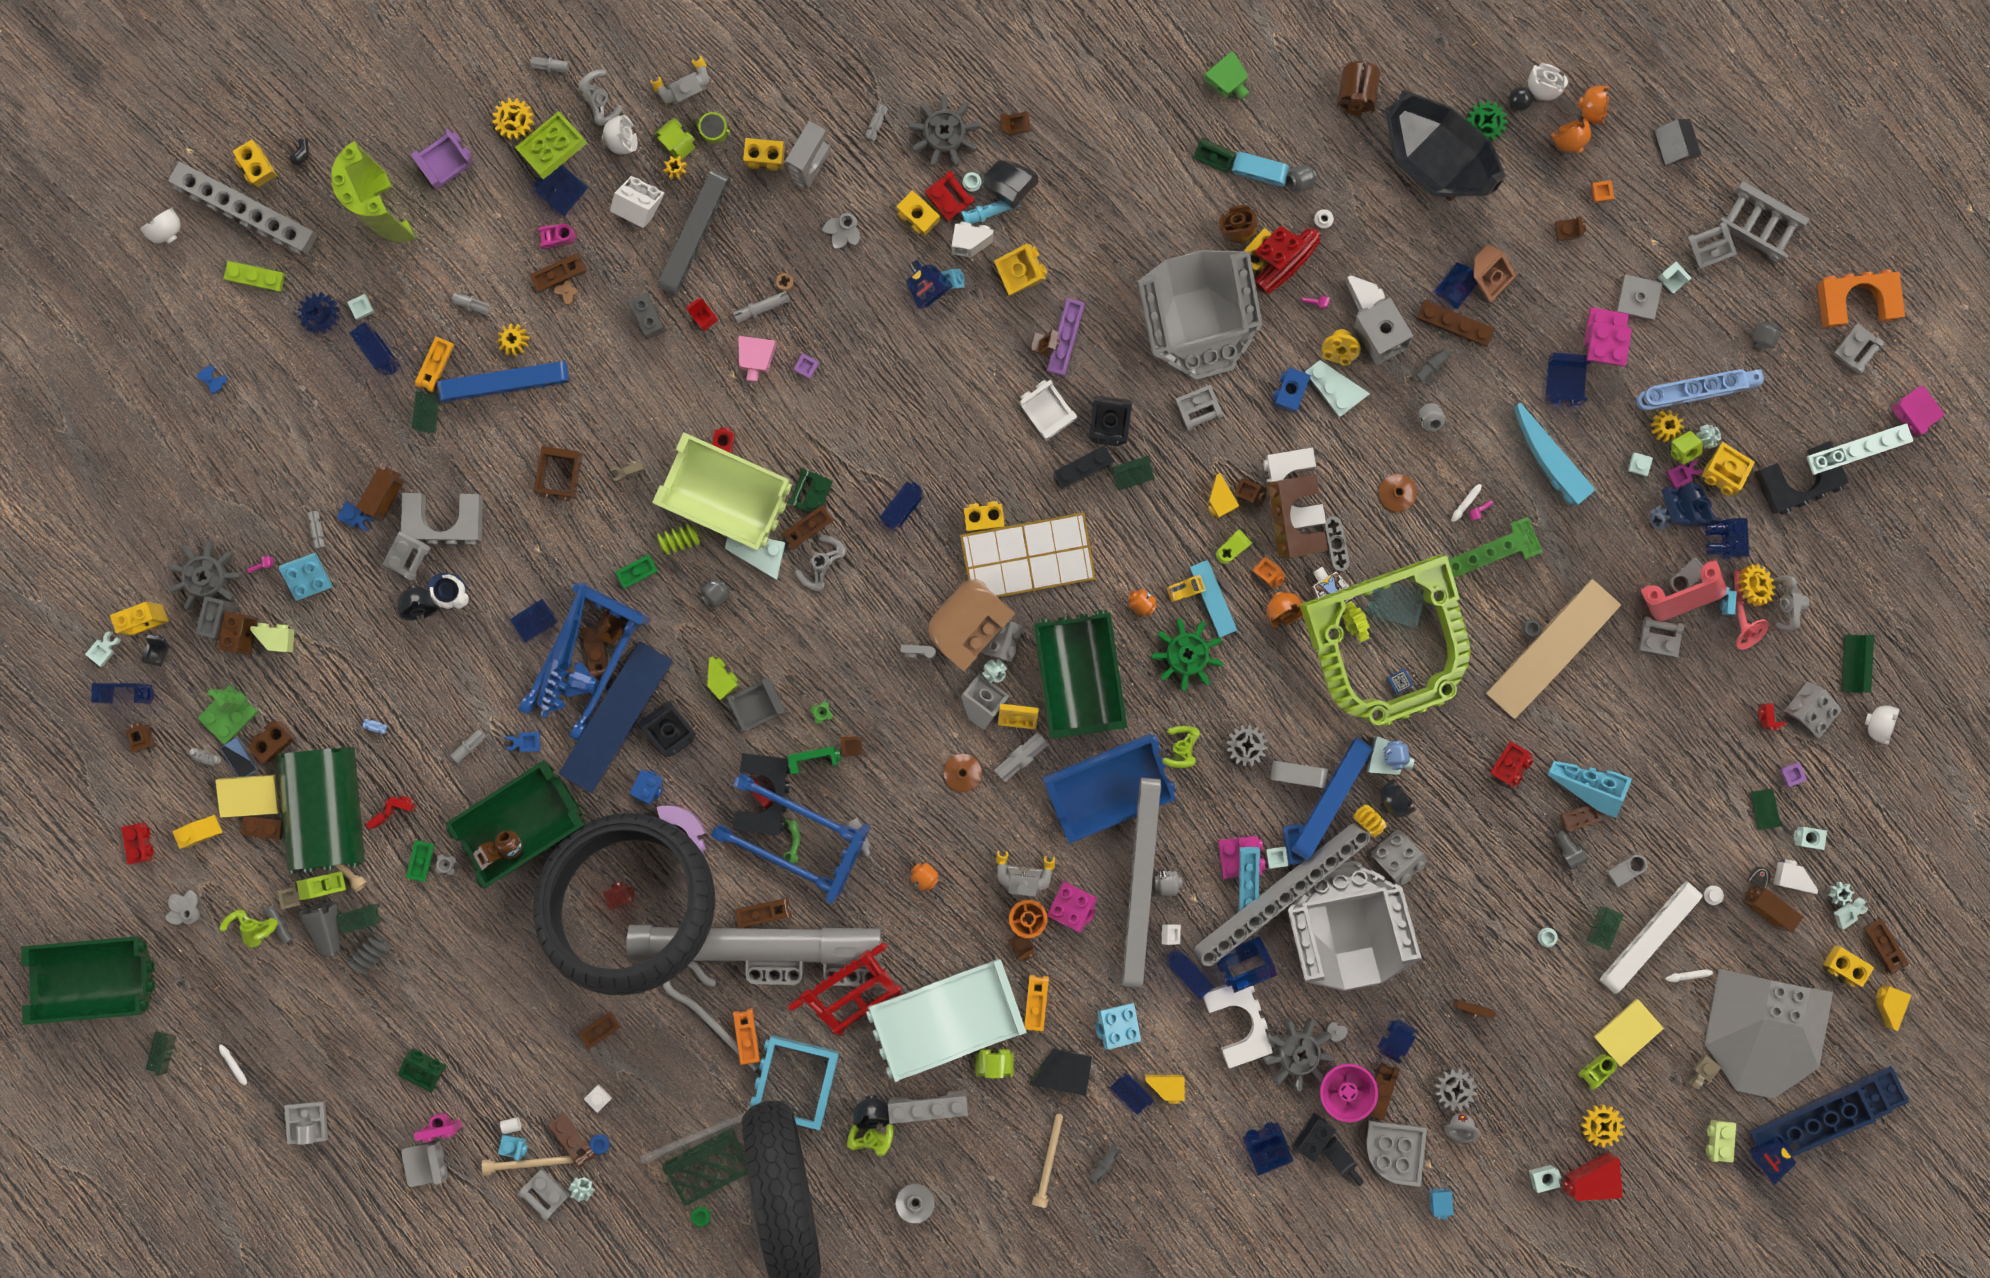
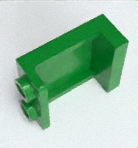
M834 746L787 755L791 774L802 773L800 761L831 756L833 766H839V761H842L840 750H836Z

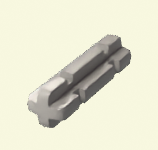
M879 104L877 106V113H874L869 130H867L865 135L870 141H875L877 137V132H879L884 120L883 116L886 115L888 110L885 105Z
M309 512L307 515L308 520L311 521L309 525L311 536L314 539L313 546L316 549L325 547V542L322 539L323 532L321 522H319V512Z

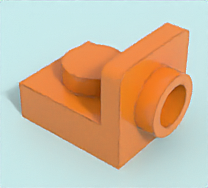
M1266 556L1253 569V572L1273 590L1280 586L1286 577L1283 570Z

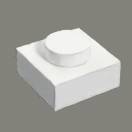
M1162 925V944H1180L1181 925Z
M599 1084L584 1098L597 1113L612 1099Z

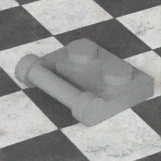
M1726 222L1720 223V226L1694 236L1692 234L1688 236L1700 269L1737 255ZM1723 233L1724 238L1698 247V242Z
M1857 323L1837 347L1833 355L1856 373L1862 374L1867 363L1878 349H1882L1885 342ZM1866 343H1871L1872 346L1859 363L1855 362L1854 359Z
M1211 385L1175 399L1187 431L1214 418L1219 419L1223 417ZM1212 405L1214 411L1190 420L1189 414Z
M399 531L382 565L404 575L408 580H414L417 575L416 571L424 556L428 554L430 547ZM415 548L418 552L410 568H407L404 564L412 549Z
M1645 616L1638 651L1678 657L1684 623L1677 622L1674 624L1657 621ZM1650 627L1674 631V637L1650 633Z
M901 645V653L905 654V658H917V655H925L928 659L936 657V651L931 646Z
M542 1168L517 1195L520 1198L523 1197L541 1215V1218L546 1221L570 1194ZM531 1188L551 1206L548 1210L528 1192Z

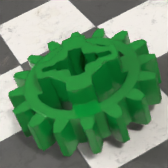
M1487 100L1485 105H1483L1482 101H1480L1478 107L1473 105L1472 111L1467 113V116L1470 118L1466 120L1489 138L1491 142H1494L1495 137L1499 139L1502 136L1501 132L1504 133L1506 130L1504 125L1508 121L1503 120V118L1506 117L1507 113H1501L1503 107L1496 108V102L1490 105V101ZM1491 118L1489 123H1486L1483 126H1481L1483 124V121L1489 120Z

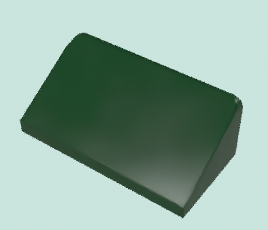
M1201 138L1193 158L1228 173L1236 152Z
M1763 789L1750 792L1757 829L1781 827L1774 790Z

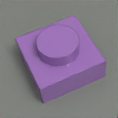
M802 353L793 370L811 380L820 363Z
M1800 762L1779 769L1787 787L1807 780Z

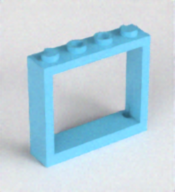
M772 1035L770 1040L766 1039L764 1051H767L765 1059H761L759 1070H762L761 1078L757 1077L754 1089L758 1090L756 1097L752 1096L750 1108L762 1101L775 1045L828 1057L829 1061L814 1121L795 1117L796 1125L820 1130L839 1051Z

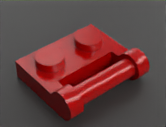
M952 171L946 173L940 180L925 190V194L947 222L951 221L975 201L955 179V174ZM949 182L962 198L963 202L960 205L944 186L946 183Z

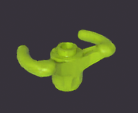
M1191 726L1169 728L1167 730L1169 735L1176 733L1189 734L1184 740L1174 743L1172 747L1173 760L1165 757L1162 760L1163 764L1174 768L1194 766L1196 759L1192 756L1193 745L1200 736L1199 729Z
M236 910L225 917L221 922L219 930L225 932L228 925L233 920L238 919L243 943L247 947L253 948L259 946L262 943V939L269 936L276 929L278 921L274 918H269L263 922L248 918L244 910Z
M892 1124L886 1126V1134L876 1129H870L865 1133L864 1137L855 1139L859 1128L856 1125L852 1126L847 1140V1147L850 1150L867 1148L874 1150L877 1156H884L887 1153L893 1139Z

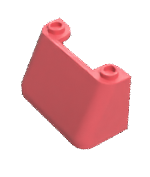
M1714 559L1706 562L1701 568L1700 578L1702 583L1665 597L1663 590L1659 586L1648 585L1640 588L1653 618L1657 621H1665L1724 597L1727 589L1717 561Z

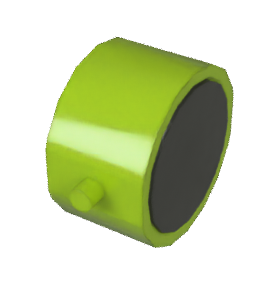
M716 112L704 114L700 118L699 123L696 124L702 138L710 144L721 143L726 139L727 134H730L725 118Z

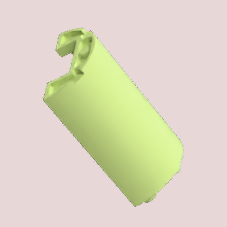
M683 432L676 448L678 454L664 485L659 486L652 503L756 550H759L761 547L765 548L771 530L775 531L778 526L779 520H777L779 513H783L787 503L784 500L792 488L790 480Z

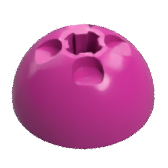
M1341 1064L1332 1068L1323 1078L1320 1087V1098L1325 1110L1332 1117L1343 1122H1356L1367 1117L1375 1108L1378 1100V1087L1372 1074L1365 1068L1356 1064Z

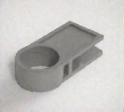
M1697 558L1690 560L1679 572L1671 577L1669 588L1672 592H1679L1673 584L1676 577H1682L1685 580L1686 586L1684 589L1690 588L1700 579V571L1703 565Z
M1631 855L1606 872L1615 887H1620L1643 873L1647 868V861L1641 855ZM1635 857H1639L1643 862L1642 868L1637 872L1633 871L1630 867V862Z

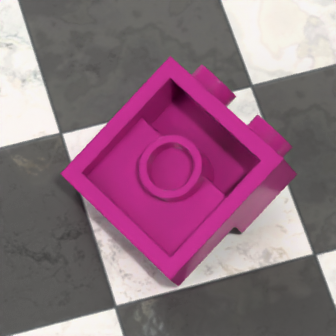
M1258 836L1218 840L1223 879L1239 877L1240 847H1259L1260 851H1263L1262 839L1258 840ZM1260 858L1259 875H1262V870L1266 869L1264 858Z

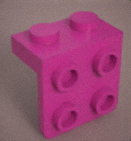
M1924 386L1917 387L1891 406V409L1903 424L1907 423L1913 438L1923 435L1928 431V427L1944 416V412Z

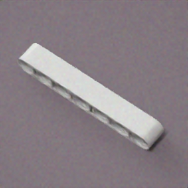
M1688 881L1683 883L1601 976L1600 981L1614 994L1621 991L1700 901L1703 895Z

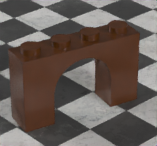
M1316 474L1267 482L1279 558H1291L1327 551L1325 531L1302 534L1294 528L1290 518L1291 507L1298 498L1319 493Z

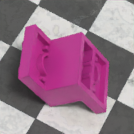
M1592 307L1589 309L1584 346L1588 347L1586 361L1621 367L1626 366L1632 328L1627 327L1629 314Z

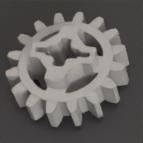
M1240 725V731L1234 728L1235 734L1228 735L1231 741H1226V744L1230 745V748L1226 749V751L1232 752L1230 759L1235 757L1236 764L1242 761V766H1246L1247 762H1249L1250 766H1253L1254 760L1258 763L1261 762L1259 756H1266L1263 750L1268 749V747L1264 746V743L1268 740L1262 739L1264 732L1257 733L1258 727L1251 730V725H1248L1247 729ZM1245 733L1244 738L1240 741L1236 740L1240 734ZM1253 735L1257 737L1259 743H1255L1252 739ZM1248 740V743L1251 744V748H1248L1246 751L1245 747L1242 746V743H1246V741ZM1234 747L1239 748L1241 757L1236 753ZM1258 750L1255 756L1249 758L1251 752Z
M1452 1068L1449 1070L1450 1073L1443 1071L1444 1077H1437L1440 1083L1434 1084L1438 1088L1434 1094L1440 1095L1437 1099L1438 1102L1444 1101L1443 1107L1447 1108L1450 1105V1110L1452 1111L1455 1110V1107L1462 1111L1463 1105L1469 1108L1468 1102L1474 1103L1472 1095H1477L1473 1091L1477 1085L1471 1083L1474 1081V1078L1472 1076L1468 1077L1469 1073L1467 1071L1462 1074L1460 1068H1457L1456 1072ZM1462 1078L1466 1081L1468 1088L1463 1086ZM1459 1087V1091L1455 1093L1452 1091V1088ZM1444 1091L1448 1092L1449 1100L1446 1099Z

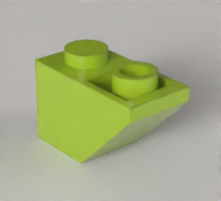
M712 656L709 658L707 686L722 701L739 686L737 683L739 679L732 671L728 673L724 669L726 664L719 657L716 659Z

